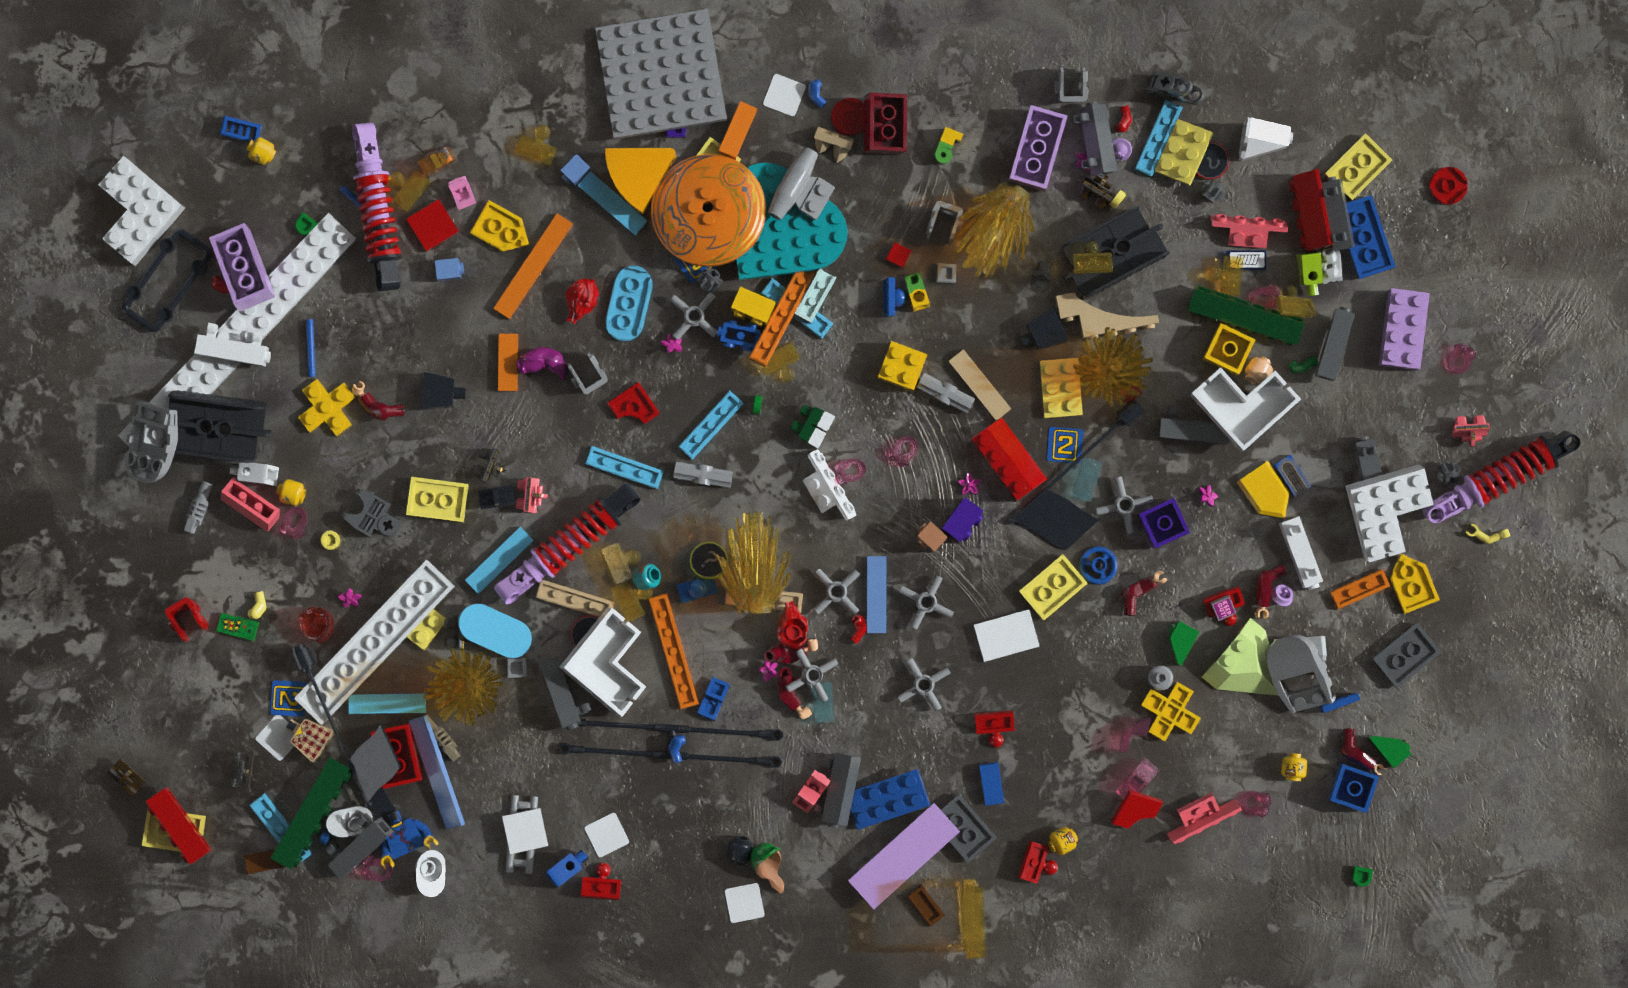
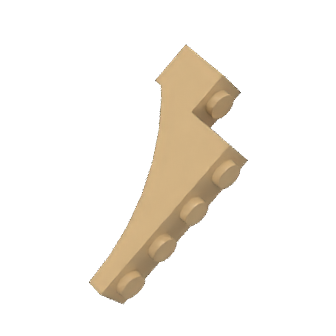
M1075 292L1055 297L1059 320L1064 319V322H1071L1076 320L1075 317H1078L1082 339L1087 338L1088 341L1097 340L1100 335L1105 334L1106 337L1117 336V332L1125 331V334L1137 332L1136 328L1141 327L1144 330L1153 329L1159 323L1158 315L1130 317L1105 312L1076 297Z

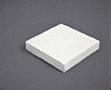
M541 808L502 816L510 854L548 846Z

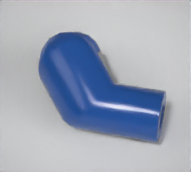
M815 79L808 85V96L821 109L827 101L820 96L821 81Z
M683 735L674 736L668 746L673 764L683 761L679 752L681 745L686 742Z

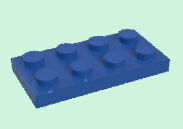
M1372 195L1348 202L1347 208L1355 245L1354 248L1348 250L1358 280L1396 268Z
M915 769L856 789L853 795L851 813L857 830L930 806L919 770Z

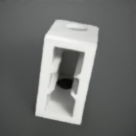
M240 462L239 465H231L230 476L237 477V480L242 482L277 486L279 467L268 464Z

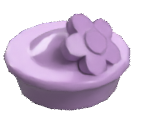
M1123 138L1114 139L1112 143L1115 160L1123 161L1129 158L1132 153L1131 144Z
M1277 585L1272 588L1271 597L1276 604L1288 606L1292 603L1293 592L1286 585Z

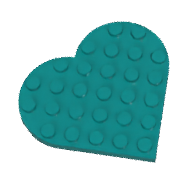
M758 163L747 167L756 177L763 190L766 202V219L758 240L749 251L736 259L739 281L816 271L834 263L844 250L848 233L845 218L838 207L828 200L817 220H813L800 212L796 204H794L781 220H777L768 214V210L775 191L787 169L773 163Z

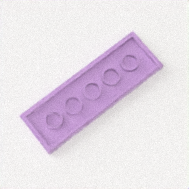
M933 803L848 881L867 903L875 909L960 831Z

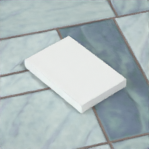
M1030 610L974 625L984 662L1039 647Z

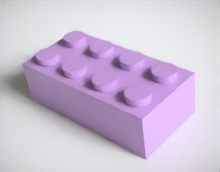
M1033 105L1030 106L1009 182L1043 192L1046 191L1067 115Z
M245 223L209 237L233 304L239 311L275 297L251 230Z
M1395 288L1388 290L1378 366L1413 371L1420 369L1430 293Z

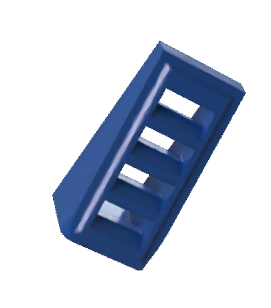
M224 115L219 135L248 142L251 140L255 141L260 135L262 125ZM228 121L232 122L230 131L226 132ZM237 123L239 124L237 134H234L235 125ZM246 125L245 136H241L243 126ZM251 127H254L253 137L249 138Z

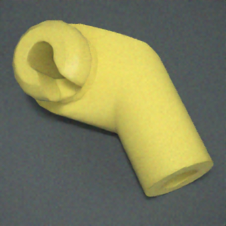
M263 591L254 593L256 604L247 613L250 619L260 618L266 610Z

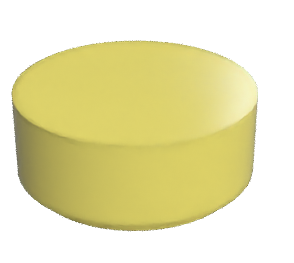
M1120 190L1109 205L1116 209L1126 196V193Z
M326 531L321 536V545L325 549L334 550L340 544V536L334 531Z

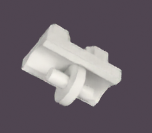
M1333 248L1322 250L1323 283L1343 281L1340 251L1335 252Z

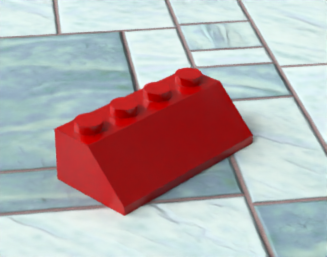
M1319 169L1293 175L1291 181H1289L1290 192L1294 193L1295 198L1292 200L1294 211H1297L1298 214L1296 226L1298 230H1301L1300 246L1304 248L1305 253L1327 249L1333 244Z
M1000 418L971 439L1016 502L1047 479L1003 418Z

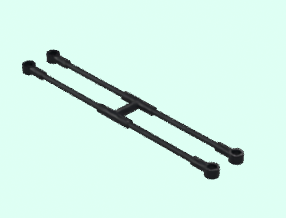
M580 719L581 724L578 726L582 727L589 725L652 729L668 732L667 751L654 750L653 752L585 748L584 746L569 745L568 743H562L559 746V751L562 754H584V752L672 759L668 746L672 738L676 736V733L699 732L746 735L780 741L783 738V732L779 729L774 731H744L696 728L687 725H649ZM779 731L781 738L776 739L774 733ZM563 745L568 746L567 752L562 751L561 748ZM680 752L682 760L757 763V765H770L774 768L780 767L782 763L781 758L778 756L772 758H743ZM775 758L780 761L777 766L772 763V760Z

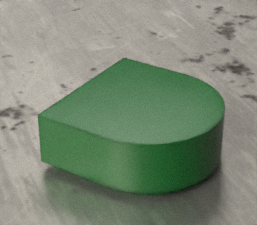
M302 212L296 220L295 228L298 233L306 236L318 223Z
M756 395L754 397L752 410L754 415H760L763 396Z
M1353 866L1351 876L1353 883L1360 887L1369 885L1373 869Z

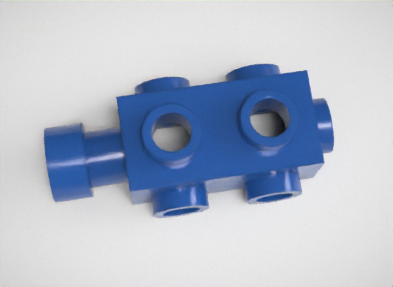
M728 320V323L724 322L723 326H719L717 337H720V342H723V346L734 348L735 345L742 346V350L748 352L753 351L761 336V330H758L757 325L747 324L746 327L739 326V322L734 320ZM728 331L734 332L733 338L727 336ZM752 335L753 341L748 342L746 336Z

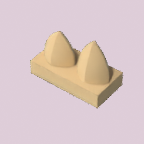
M821 127L817 128L814 136L815 145L819 153L826 151L833 144V156L837 163L845 158L849 150H851L855 139Z

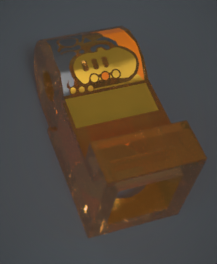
M448 146L417 160L425 177L429 178L453 164L456 158Z

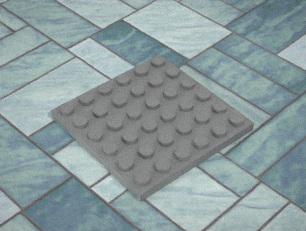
M708 9L595 28L614 140L727 121Z

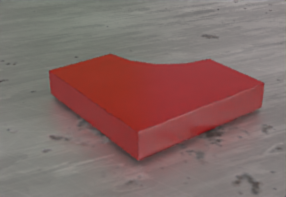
M639 382L607 402L617 419L624 416H632L646 424L660 414Z
M1128 790L1111 821L1115 825L1129 829L1135 822L1141 819H1154L1163 802L1161 799Z

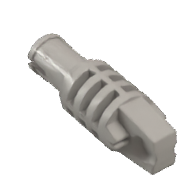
M201 481L197 496L192 498L186 514L185 521L187 522L184 531L194 534L197 526H201L209 505L207 499L213 484Z

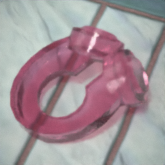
M1275 284L1259 288L1252 294L1251 302L1259 304L1257 297L1260 294H1265L1267 296L1273 295L1274 299L1268 300L1262 306L1278 309L1282 304L1281 291Z
M1463 343L1454 345V350L1448 358V368L1455 374L1466 372L1471 366L1472 360L1477 358L1476 351ZM1462 352H1465L1464 366L1462 368L1455 367L1454 359L1460 357Z
M910 436L900 438L894 447L888 451L890 459L896 460L898 466H909L910 460L914 458L918 451V443L915 438ZM909 443L912 446V451L900 456L902 444Z
M852 458L844 462L838 461L835 464L834 471L838 474V482L842 485H847L849 482L861 479L866 472V466L861 460ZM852 464L858 466L859 473L857 475L844 473Z
M293 507L287 511L283 524L280 526L283 534L286 536L291 535L296 539L304 536V528L308 520L305 510L301 507ZM294 514L301 515V522L297 523L296 527L292 529L291 516Z
M1248 791L1241 796L1240 804L1247 813L1256 814L1263 818L1269 813L1271 797L1268 793L1262 794L1257 791ZM1251 796L1255 797L1257 801L1263 803V806L1250 808L1247 806L1246 800Z
M371 855L363 863L362 876L365 880L372 879L383 882L392 876L393 867L390 863H387L385 865L387 873L384 876H379L370 867L382 865V858H375Z

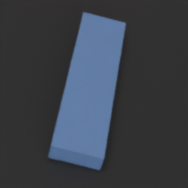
M867 556V633H886V556Z

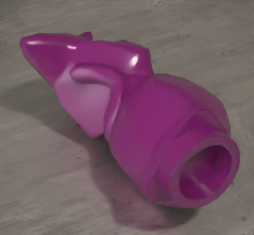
M547 347L531 349L520 355V359H517L520 374L533 373L542 368H547L553 373L557 372L560 379L565 380L567 363L564 361L562 354L554 349Z

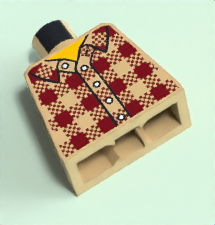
M291 719L286 726V729L294 734L290 742L312 762L317 761L334 734L333 729L309 719H304L301 724Z

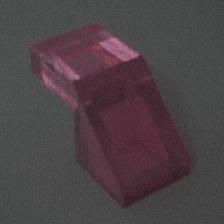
M1145 717L1124 730L1118 750L1128 753L1132 734L1147 737L1151 718Z
M1144 758L1123 781L1116 792L1123 798L1128 790L1141 793L1159 772V769L1148 759Z

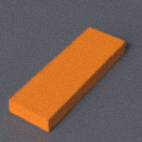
M740 101L718 153L736 160L758 108Z
M499 334L498 391L518 392V334Z
M1380 569L1329 593L1338 610L1390 587V584L1383 569Z

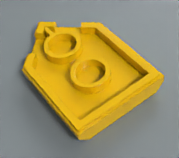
M488 200L470 234L503 252L529 245L522 218Z
M1268 461L1236 482L1258 514L1285 519L1290 492Z
M1400 553L1390 576V581L1403 614L1439 601L1440 599L1426 564Z

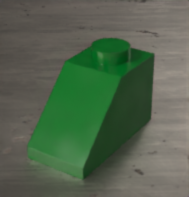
M1177 621L1176 624L1172 623L1168 630L1170 636L1168 639L1176 664L1182 666L1199 631L1181 621Z
M1371 735L1367 737L1390 768H1395L1412 754L1409 751L1411 747L1404 739L1401 741L1397 738Z

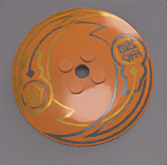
M702 154L679 162L662 177L653 195L651 217L657 237L672 255L692 265L705 267L719 266L743 256L758 240L766 219V202L760 183L747 167L726 156ZM710 203L713 205V210L705 212L703 211V206Z

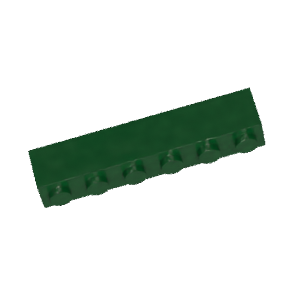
M1196 284L1188 303V311L1195 316L1204 315L1214 322L1223 321L1233 328L1239 326L1252 334H1256V332L1261 333L1267 339L1274 340L1276 338L1282 340L1281 342L1286 345H1298L1305 325V319Z
M329 757L271 859L290 870H293L294 867L298 868L303 859L300 857L304 850L308 851L313 842L310 840L314 833L317 835L323 825L320 823L322 818H327L331 812L332 807L330 805L332 801H337L341 795L342 790L340 788L342 784H347L352 774L349 773L351 771L349 767Z

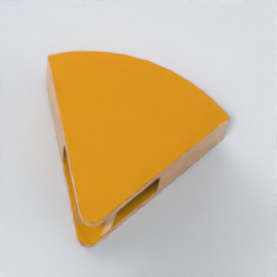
M605 148L607 167L617 191L633 209L643 215L651 203L654 192L660 184L662 177L671 169L676 160L675 150L673 148Z

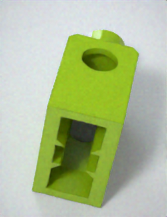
M1314 251L1296 254L1300 285H1306L1307 296L1319 295L1318 284L1323 283L1321 253ZM1310 272L1313 273V277L1311 279L1308 278Z

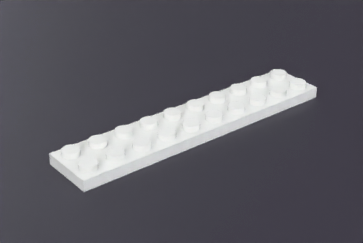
M428 560L406 580L314 677L331 716L455 587ZM310 681L294 699L323 725L328 718Z

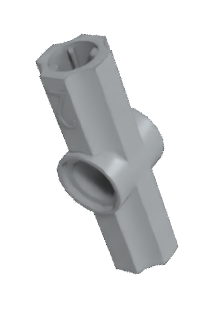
M926 373L923 374L916 387L934 396V399L948 406L951 405L967 414L975 400L972 396L957 390V387L945 381L941 382Z
M676 462L673 478L693 481V483L701 485H716L730 488L733 472L715 469L708 465Z

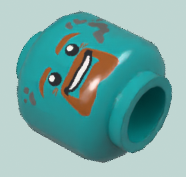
M645 564L634 570L632 579L635 586L639 590L644 591L657 587L661 581V574L655 565Z

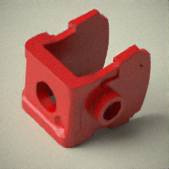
M188 597L181 599L165 610L170 620L168 622L170 628L174 632L177 631L180 638L185 642L190 641L176 616L186 610H191L196 622L203 630L209 629L208 622L200 613L201 608Z

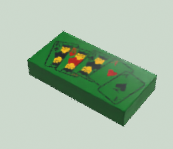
M221 613L217 631L255 641L259 622Z

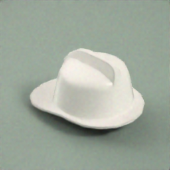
M362 806L341 809L329 815L326 827L328 832L336 837H358L365 829L356 820L365 813L371 819L373 816L367 808Z
M429 850L421 854L415 864L417 887L425 896H437L445 885V859L441 853L435 850Z

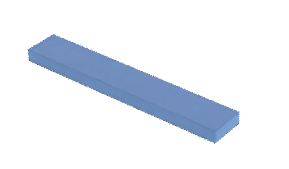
M425 715L410 720L409 723L446 830L464 825L465 822L428 716Z

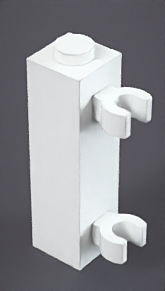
M208 323L207 336L199 334L197 336L194 352L197 355L266 367V363L270 362L271 352H269V348L261 346L262 332L254 331L252 344L216 338L218 325Z
M1300 517L1279 523L1302 588L1308 587V590L1320 587L1319 583L1323 582Z

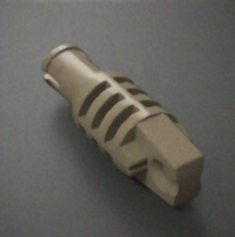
M427 714L440 752L444 757L448 755L453 762L461 756L456 750V743Z

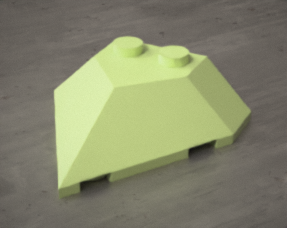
M1249 618L1239 630V634L1217 661L1212 663L1202 678L1218 690L1279 696L1275 690L1267 664L1270 644L1266 631Z

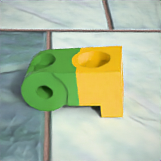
M945 127L935 152L937 163L945 165L950 162L955 141L961 142L963 133Z
M920 273L904 276L913 312L929 308L930 302Z

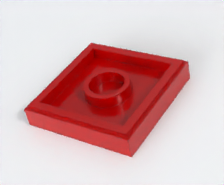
M439 199L407 218L408 223L426 252L459 233V230Z

